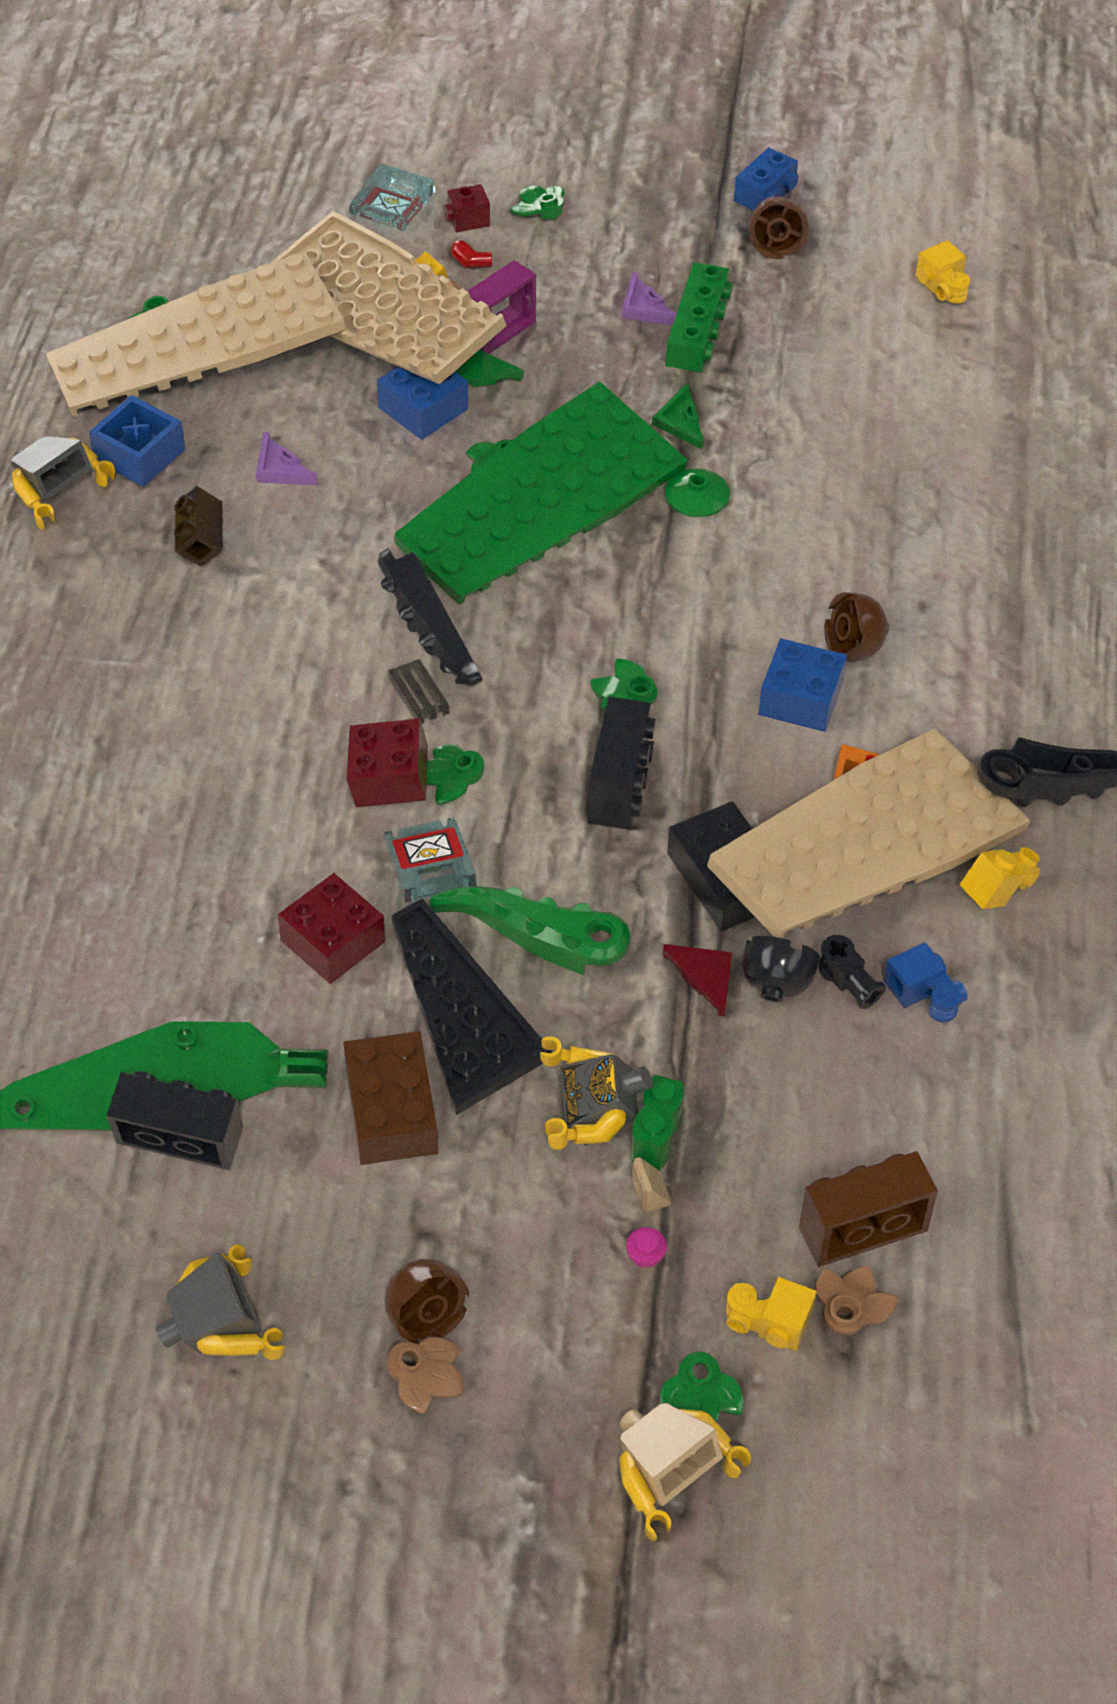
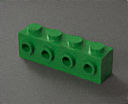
M693 262L667 341L666 367L702 373L705 362L712 360L714 352V342L712 340L717 341L719 338L721 322L718 321L724 320L727 310V302L725 300L731 299L733 282L729 281L730 268Z

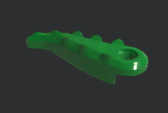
M483 886L444 890L435 894L429 901V906L436 913L460 912L471 915L538 957L582 975L585 973L586 964L596 966L614 964L621 960L629 949L630 932L628 925L621 917L611 912L591 910L587 903L581 902L573 908L557 906L550 897L545 896L538 901L525 897L517 887H510L504 890ZM601 930L607 932L611 937L605 942H596L590 935Z

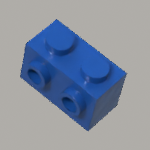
M768 147L735 177L734 201L753 210L760 201L767 197L784 196L797 185L799 178L797 174L798 161Z

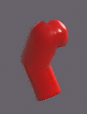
M462 240L455 241L450 249L451 255L464 268L492 267V252H476L468 243Z

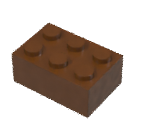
M421 1031L343 1041L345 1067L360 1165L438 1154L437 1124Z
M918 1151L906 1155L901 1153L894 1154L885 1159L884 1162L868 1167L865 1165L857 1166L848 1171L847 1174L831 1179L823 1177L806 1186L799 1229L817 1266L821 1267L927 1232L938 1190Z

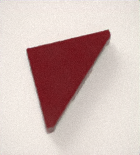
M664 944L663 957L669 959L681 971V976L690 986L714 1006L718 1016H725L733 952Z

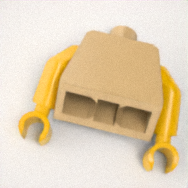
M665 1403L658 1405L646 1416H643L637 1410H630L622 1417L620 1422V1429L624 1432L619 1439L623 1450L619 1458L622 1484L637 1511H643L645 1514L644 1532L652 1541L657 1539L656 1533L650 1525L652 1521H661L668 1533L671 1529L670 1516L662 1510H656L654 1503L658 1502L661 1506H664L719 1462L723 1456L725 1458L722 1462V1468L724 1473L730 1478H738L741 1473L740 1468L733 1463L732 1459L739 1460L746 1468L751 1461L748 1449L743 1446L732 1447L729 1443L731 1438L704 1411L679 1410Z

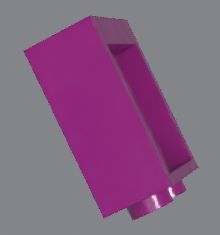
M515 260L467 290L472 300L477 303L480 301L486 303L490 312H492V307L509 297V306L495 314L499 315L501 313L503 315L506 327L479 349L490 354L536 323V274Z

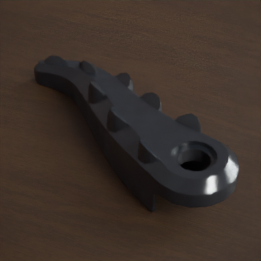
M389 548L381 551L377 560L385 576L381 581V586L396 596L397 611L400 617L407 621L409 631L417 632L420 635L419 643L424 647L428 655H435L440 660L442 672L452 673L456 677V684L475 686L482 682L483 678L415 554L410 552L399 559H395Z
M1018 737L1011 749H993L986 752L977 766V775L981 783L989 791L999 796L1016 798L1018 804L1022 807H1027L1035 799H1052L1057 805L1062 806L1070 801L1072 796L1087 793L1090 798L1097 799L1106 789L1117 787V751L1066 748ZM997 772H1004L1010 775L1012 780L999 776Z

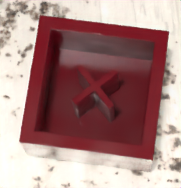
M420 718L350 725L347 784L356 808L426 800L428 743Z
M334 872L277 914L280 941L329 984L333 983L386 942L384 915Z

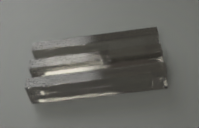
M420 659L388 670L389 680L413 718H420L421 724L424 723V719L427 717L430 720L437 719V714L440 712L443 716L450 714L449 704ZM415 670L416 674L422 681L428 693L434 700V705L430 704L427 697L423 693L422 688L420 687L418 682H416L415 678L413 677L410 671ZM400 675L404 677L423 709L419 707Z

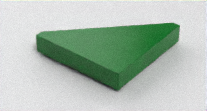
M478 350L455 370L456 373L468 381V384H472V387L494 385L496 380L513 379L520 382L524 378L523 369L481 350Z
M685 384L652 416V425L702 449L704 447V437L701 434L699 418L691 398L690 386Z

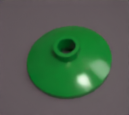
M692 468L682 470L674 474L665 486V498L670 507L678 513L690 517L714 515L725 508L730 497V489L724 478L707 469Z

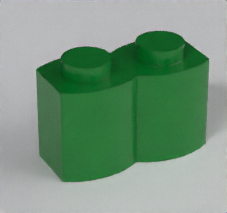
M654 1075L652 1077L653 1086L644 1091L642 1110L634 1120L631 1160L633 1164L634 1159L640 1157L660 1171L669 1160L672 1136L678 1130L681 1122L684 1089L682 1081Z

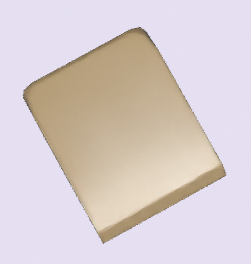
M642 1158L634 1159L632 1183L642 1209L645 1212L670 1206L672 1200L661 1173Z

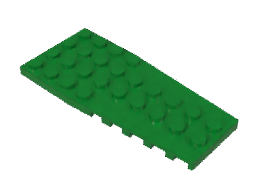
M599 381L528 427L395 532L394 543L405 554L413 552L424 572L458 604H462L465 602L466 596L478 589L481 592L489 589L492 581L503 575L510 577L517 573L518 567L527 561L532 560L536 562L543 558L545 551L554 546L561 548L571 542L573 535L580 531L585 534L617 516L668 481L674 474L684 470L688 459Z

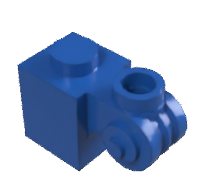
M926 942L887 960L884 983L903 1008L928 998L930 999V1017L938 1022H949L956 1017L959 1005L968 999L964 985L959 980L952 982L946 974L944 960L938 953H934Z

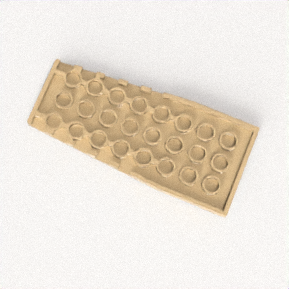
M334 211L329 213L271 262L273 263L291 254L305 251L345 322L346 330L330 336L437 384L442 383L506 327L501 313L499 315L493 314L486 303L482 301L475 302L471 299L469 292L463 288L457 290L452 286L448 278L445 276L439 278L434 274L430 266L425 263L418 264L413 255L392 241Z
M304 251L298 254H291L284 259L270 264H263L245 273L232 275L228 279L212 285H204L193 293L46 353V356L72 417L78 416L76 409L92 405L97 406L99 410L109 407L108 401L122 395L129 397L133 395L139 398V390L155 385L158 386L159 391L171 388L169 381L187 376L189 382L202 379L201 371L217 367L218 373L245 366L344 331L346 326L342 315Z
M934 728L856 766L710 855L707 866L774 937L784 938L787 931L800 927L803 931L812 927L816 919L829 915L831 918L837 917L843 913L844 908L858 903L861 907L871 903L873 897L877 894L886 892L887 895L900 891L906 882L913 880L917 884L951 870L976 857L981 852H985L1027 830L1031 820L1007 797L999 796L989 791L981 783L977 775V768Z

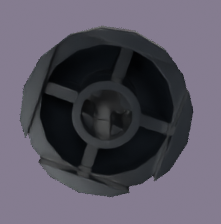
M753 936L751 941L749 939L746 940L743 952L742 968L744 976L753 988L761 991V998L771 1002H782L783 997H795L803 993L813 982L820 960L818 952L806 945H802L801 951L790 947L791 940L784 938Z

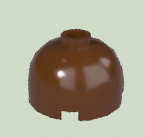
M782 195L770 196L760 201L752 210L748 223L750 240L756 251L765 257L781 259L784 258L782 255L798 252L805 244L809 233L807 215L801 205L792 198Z
M843 592L836 595L828 609H833L831 619H825L824 625L828 649L847 655V661H859L870 658L881 649L889 631V624L883 607L874 598L864 594Z
M418 1259L407 1263L390 1279L385 1291V1311L400 1336L409 1342L419 1344L418 1339H424L430 1335L431 1337L443 1338L454 1330L464 1318L467 1309L463 1304L466 1295L469 1297V1289L458 1273L445 1263L434 1259Z

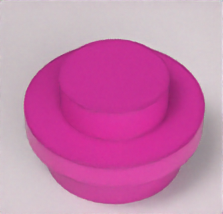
M645 1227L633 1231L626 1243V1251L629 1258L641 1267L656 1265L664 1258L667 1250L665 1237L653 1228Z

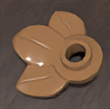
M866 1265L849 1272L842 1279L834 1272L824 1269L816 1282L817 1297L825 1306V1322L831 1330L839 1334L850 1335L859 1331L863 1325L881 1324L893 1314L896 1308L897 1296L883 1292L876 1293L872 1271ZM840 1313H846L851 1317V1319H842L837 1315Z
M429 1337L419 1344L402 1342L391 1349L387 1357V1368L390 1375L398 1381L399 1397L407 1407L420 1414H424L431 1402V1396L452 1398L463 1394L464 1385L461 1374L451 1364L456 1360L461 1351L455 1343L440 1337ZM402 1357H410L415 1362V1366L404 1364Z

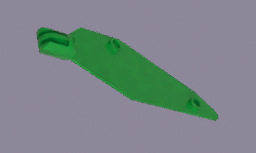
M170 1021L12 1082L0 1090V1129L112 1131L106 1115L121 1072L133 1074L135 1071H142L153 1075L158 1081L171 1083L173 1080H180L193 1085L196 1090L209 1093L212 1089L222 1090L231 1094L234 1099H237L238 1103L278 1087L326 1088L327 1078L325 1076L328 1073L326 1061L328 1060L329 1050L280 1048L249 1022ZM22 1107H30L26 1114H18Z

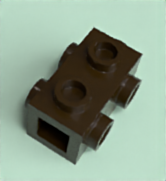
M196 486L186 495L180 496L175 503V552L201 567L211 558L218 556L223 548L222 501Z

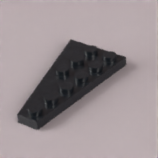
M423 898L391 915L392 925L456 1115L543 1064L540 1053H552V1050L542 1048V1038Z

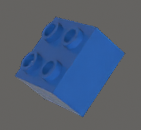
M399 366L377 379L379 409L421 440L468 410V381L455 371L440 384Z
M133 395L129 396L89 431L92 451L98 456V461L112 462L115 472L143 487L185 450L182 421Z
M780 638L761 687L758 715L826 732L843 685L847 655Z

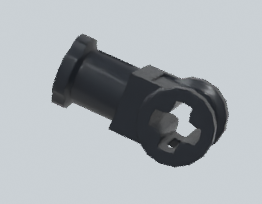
M840 934L831 935L823 941L821 946L822 957L818 964L820 975L825 980L833 982L841 992L848 989L857 999V1006L860 1009H867L874 1005L885 993L886 986L883 982H876L864 969L865 960L855 951L853 942L848 937Z

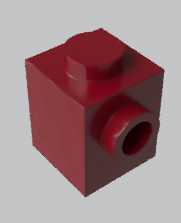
M482 184L447 190V203L443 204L444 216L447 222L451 221L456 233L490 226V201Z

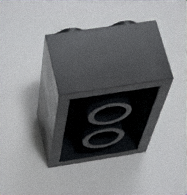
M608 697L589 779L588 824L631 830L633 816L640 817L643 795L638 794L642 793V789H646L649 768L644 766L647 767L648 762H652L655 741L649 740L653 739L656 726V718L650 717L651 703Z
M733 801L670 826L668 835V856L721 932L755 918L707 866L712 853L753 829Z
M135 1071L133 1074L120 1073L106 1115L117 1144L226 1170L231 1168L243 1130L238 1102L231 1094L218 1089H212L210 1093L196 1090L193 1085L180 1080H173L171 1083L158 1081L153 1075L142 1071Z

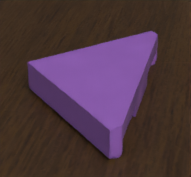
M632 273L622 308V318L673 325L677 312L671 311L665 305V300L651 287H647L638 279V273Z
M263 432L256 472L257 483L317 485V474L314 471H309L301 464L300 459L285 446L281 447L271 439L269 432Z

